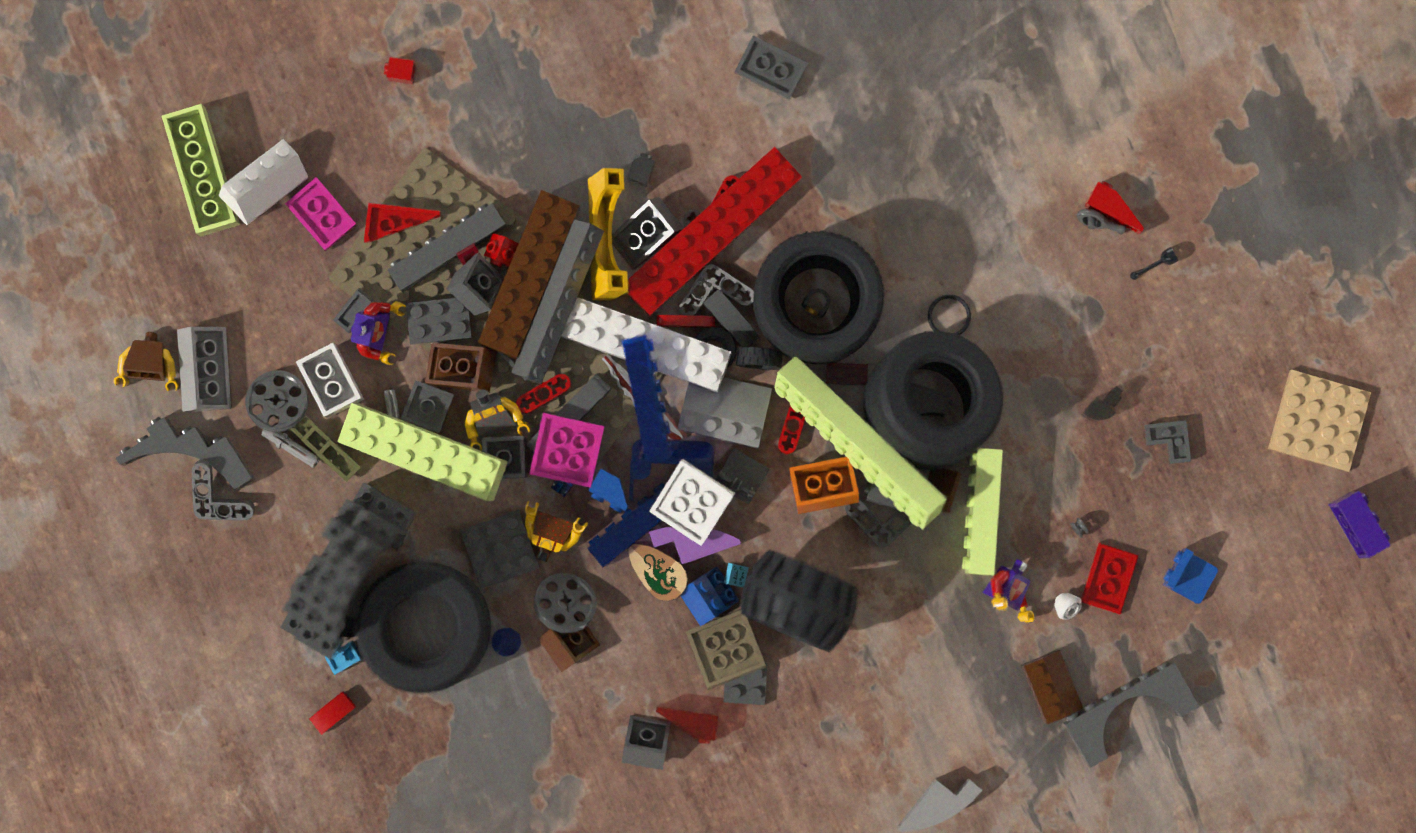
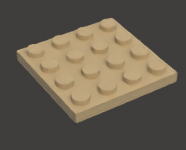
M1290 370L1268 449L1349 472L1371 392Z

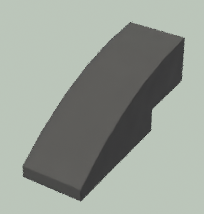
M719 289L703 303L741 347H750L760 338Z

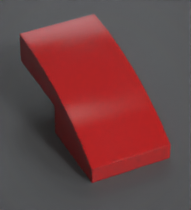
M342 691L311 716L309 720L322 735L355 709L356 705Z

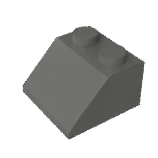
M477 253L454 274L447 290L472 314L478 315L491 310L504 277Z
M630 715L622 763L663 770L671 722Z

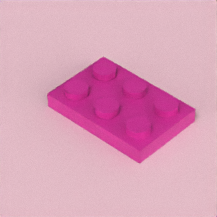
M317 177L285 203L325 251L357 225Z

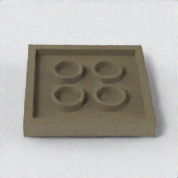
M741 610L706 623L701 627L686 631L708 690L766 667L746 616L741 614Z

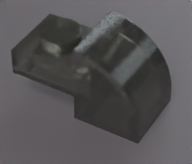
M1115 386L1103 401L1098 397L1094 398L1081 415L1091 421H1103L1111 418L1116 412L1110 406L1115 407L1122 399L1119 396L1122 390Z

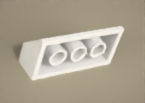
M282 139L223 184L219 196L246 225H249L308 179V175L298 154Z

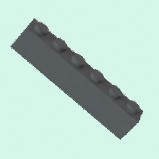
M487 203L482 205L473 216L469 214L463 217L459 225L447 227L442 231L443 235L436 238L434 236L425 242V246L421 249L415 248L408 252L407 258L402 261L397 259L392 262L388 272L402 293L448 265L458 258L456 253L474 243L477 246L492 237L493 233L496 234L506 228V224L494 205H488Z

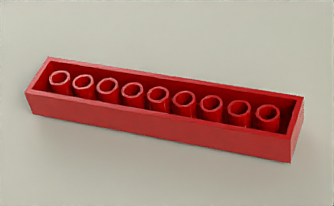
M773 147L628 279L627 294L648 317H651L801 181L802 176L777 148Z

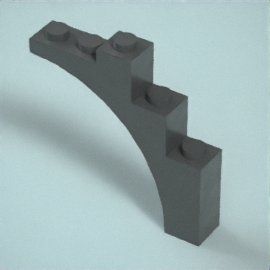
M158 417L150 422L151 426L146 428L150 434L149 437L148 435L141 437L136 441L137 445L132 448L128 446L119 452L120 455L116 457L118 463L125 466L139 458L153 454H185L208 461L214 469L226 478L234 490H239L255 480L229 437L223 438L219 436L211 441L212 445L210 446L199 428L187 427L180 432L181 436H179L169 419L164 417L162 419Z

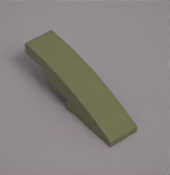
M306 415L297 425L290 429L346 482L361 467Z

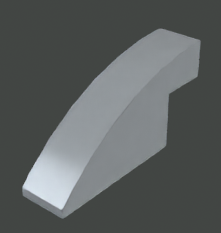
M967 778L954 794L935 779L896 828L900 832H909L937 825L962 811L982 792V789Z

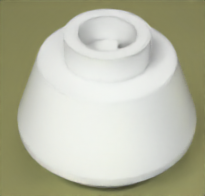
M1070 593L1058 595L1054 605L1058 617L1068 620L1076 616L1082 607L1081 599Z

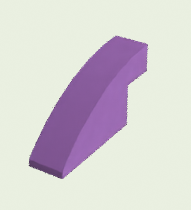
M673 527L649 532L654 548L674 541L682 564L741 544L739 539L714 529L702 546Z

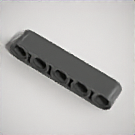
M596 374L555 415L581 421L612 388ZM539 431L525 445L533 454Z

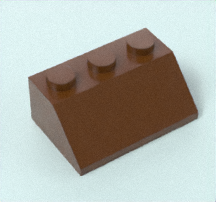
M1060 650L1021 665L1045 724L1048 725L1083 709Z

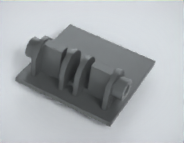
M734 448L715 481L734 492L735 497L749 504L770 469Z

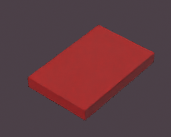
M1098 543L1081 597L1082 603L1121 615L1139 555Z

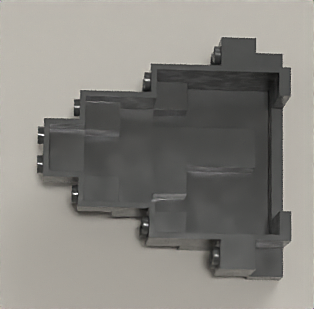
M367 483L362 484L354 500L346 499L337 516L331 517L321 535L329 540L327 547L322 555H314L304 573H299L289 590L292 594L282 609L288 615L280 628L294 635V639L329 659L335 658L344 640H348L355 629L356 620L344 614L351 602L348 599L364 571H368L378 553H386L390 545L400 550L410 533L408 529L417 515L413 510L384 495L385 493Z

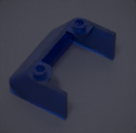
M639 439L635 441L631 452L629 500L634 501L635 479L642 480L647 478L651 473V463L679 464L684 459L713 479V446L705 441Z

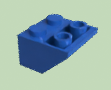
M600 469L589 489L592 492L591 497L602 503L604 500L610 502L609 507L620 513L622 510L627 512L629 507L621 480Z
M717 566L687 585L686 590L681 595V598L700 627L740 601L731 586L724 583L725 577Z

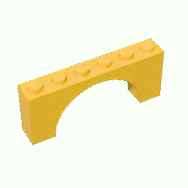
M603 168L588 179L589 223L604 231L591 262L592 300L612 301L628 292L627 271H621L618 268L612 247L613 214L617 199L624 190V169Z

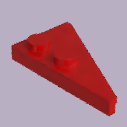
M368 203L364 243H370L439 218L441 211Z

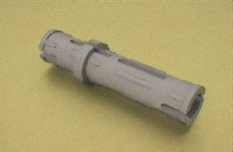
M263 430L261 433L263 437L276 444L278 449H284L311 466V468L318 464L320 460L318 456L288 438L289 436L286 433L282 434Z

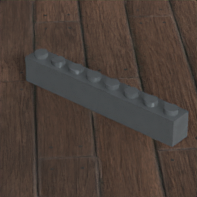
M574 219L511 373L526 380L542 384L604 233L603 230L590 223Z

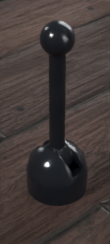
M1169 247L1162 252L1160 260L1138 272H1132L1130 278L1136 280L1139 275L1161 263L1171 265L1178 262V258L1173 249Z

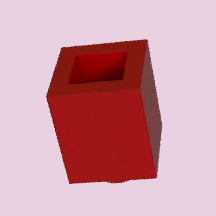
M389 57V63L386 62L384 66V75H387L386 77L389 81L413 84L416 63L414 60Z

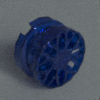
M504 627L494 633L491 645L498 655L508 657L514 655L520 649L521 637L516 630Z

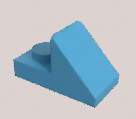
M353 640L340 647L334 659L325 657L334 675L363 660Z

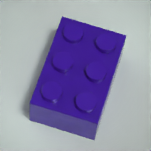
M1360 491L1345 494L1328 505L1359 558H1370L1391 546L1389 543L1390 537L1384 529L1380 528L1378 524L1380 520L1374 511L1371 512L1368 507L1369 501L1366 495L1360 493Z

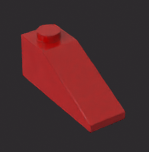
M1102 181V183L1097 182L1085 207L1095 209L1104 214L1108 219L1125 225L1126 228L1140 234L1144 227L1118 192L1112 189L1113 186L1105 181Z

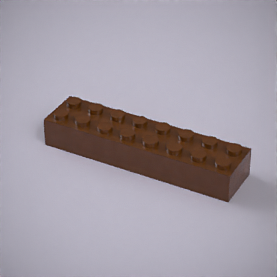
M540 191L478 343L480 346L517 360L573 221L578 217L580 205L546 191Z

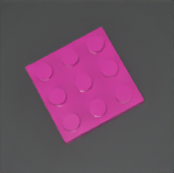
M543 413L529 474L591 487L604 426Z

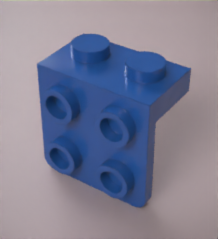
M1185 548L1176 553L1173 559L1175 562L1173 567L1169 568L1163 577L1165 580L1163 585L1190 601L1199 604L1202 602L1218 573V569Z

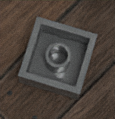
M525 436L482 438L483 452L508 461L502 479L527 478Z

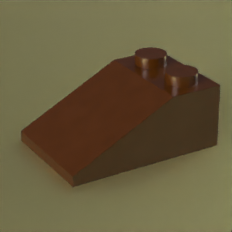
M431 343L425 383L470 391L487 390L490 393L496 352L485 347Z

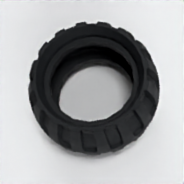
M768 550L755 563L746 579L741 598V614L787 636L830 653L841 642L852 624L857 607L858 588L816 567L782 553Z

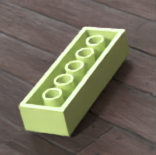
M199 104L162 115L196 234L205 236L240 225L237 214L219 196L221 187L227 182V178L206 108Z
M977 448L970 454L969 466H973L972 473L968 475V486H971V494L967 495L966 507H970V512L965 517V528H968V536H964L963 547L967 549V555L962 559V569H965V574L994 575L1003 450Z

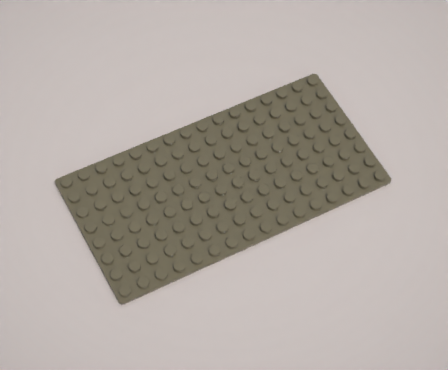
M423 148L382 204L441 211V216L370 243H364V228L329 276V280L350 296L360 288L375 302L390 303V305L396 301L406 306V303L456 298L447 290V287L454 274L463 266L459 258L403 293L388 272V269L391 268L390 264L397 259L402 261L407 258V253L415 248L421 249L425 246V242L434 236L436 238L443 235L442 231L447 227L459 225L463 217L469 214L473 216L478 212L477 209L486 203L494 205L507 226L496 234L505 236L517 243L521 240L528 220L434 153ZM491 237L476 246L481 256L489 263L491 259L485 257L484 254ZM491 264L505 278L509 266L502 264V267ZM590 265L577 296L578 298L656 325V315L660 314L655 312L651 317H648L627 293L612 301L592 300ZM402 306L398 310L405 313L404 316H398L390 311L388 323L409 337L406 307ZM491 310L478 315L470 312L472 338L433 343L482 347L478 341ZM662 327L677 332L679 334L688 336V334H686L678 327ZM560 337L555 350L556 354L551 359L542 383L557 374H565L571 380V387L567 392L531 413H522L523 420L539 430L543 413L555 415L597 374L612 389L581 420L604 426L596 468L639 409V407H634L631 397L624 395V390L618 387L617 380L611 377L610 369L602 358H605L610 366L613 367L619 378L620 385L630 392L635 402L642 405L644 401L642 400V394L631 388L617 371L615 365L606 356L607 353ZM431 343L419 344L430 352ZM496 352L489 395L496 392L501 397H506L516 403L521 395L540 384L529 380L525 382L522 377L511 373L513 368ZM610 355L616 363H619L631 375L629 378L638 384L647 395H649L663 375V373ZM557 379L558 384L552 386V382L548 384L553 390V395L557 393L556 388L561 387L564 389L566 387V379ZM541 388L538 391V397L542 400L547 399L550 395L547 388ZM534 393L530 394L532 399L529 401L521 400L523 404L520 407L529 409V404L535 401L536 405L540 402L536 400Z

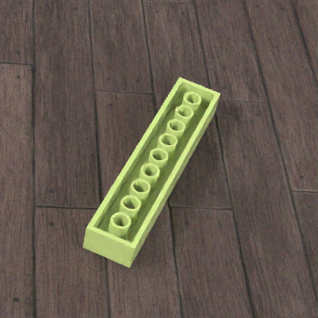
M794 357L778 371L774 387L776 393L782 398L785 397L796 412L804 415L806 422L811 426H815L825 440H830L837 452L842 455L844 454L854 468H859L870 483L874 482L879 487L882 495L887 498L889 497L899 511H904L915 526H920L924 529L940 514L946 498L888 445L803 362Z

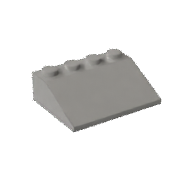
M723 377L717 393L689 383L677 429L758 449L772 388Z

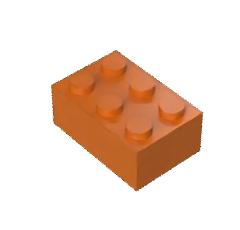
M847 457L789 468L798 514L859 503V493L853 466Z

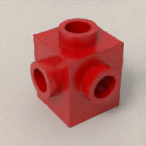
M493 233L484 256L491 259L490 263L495 266L502 267V264L510 266L519 243L505 236Z

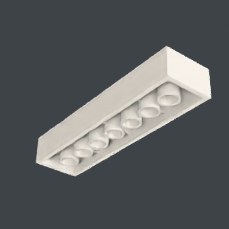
M578 297L561 335L562 338L717 393L732 354L725 349Z

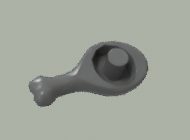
M1085 208L1077 213L1078 221L1088 226V229H1110L1121 235L1126 231L1125 225L1109 220L1104 214L1095 209Z

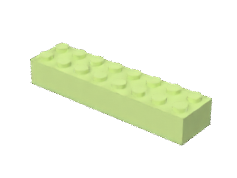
M351 403L338 442L486 501H494L508 461L357 403Z

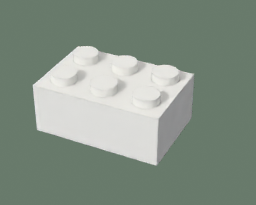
M331 343L296 361L325 418H329L349 408L351 403H358L364 400L336 344Z

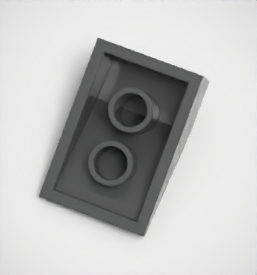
M656 197L649 199L612 234V245L632 270H635L671 241L684 227L661 198Z

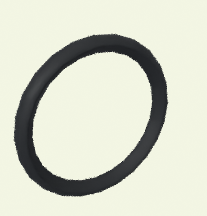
M951 294L936 298L928 310V322L932 330L940 331L932 321V311L935 305L943 299H955L964 306L967 313L965 325L955 334L961 335L965 332L971 321V311L968 304L959 296Z

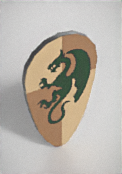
M640 544L630 546L629 557L631 564L644 586L654 597L661 601H672L684 593L687 588L688 576L681 564L650 546Z

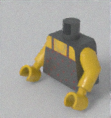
M480 390L476 393L477 400L471 402L472 409L468 411L465 420L468 439H471L469 447L477 444L480 451H482V445L477 441V437L481 440L482 438L515 427V422L519 425L517 428L519 435L523 436L520 430L522 426H525L528 432H530V425L523 422L522 419L524 417L515 402L506 397H501L496 392L489 395L487 390Z

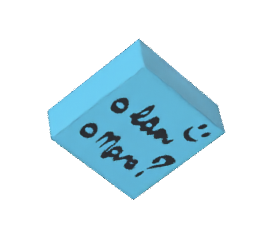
M728 563L724 583L744 588L749 567Z

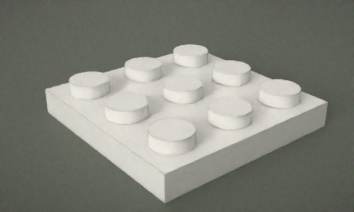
M682 459L649 512L702 546L735 493Z

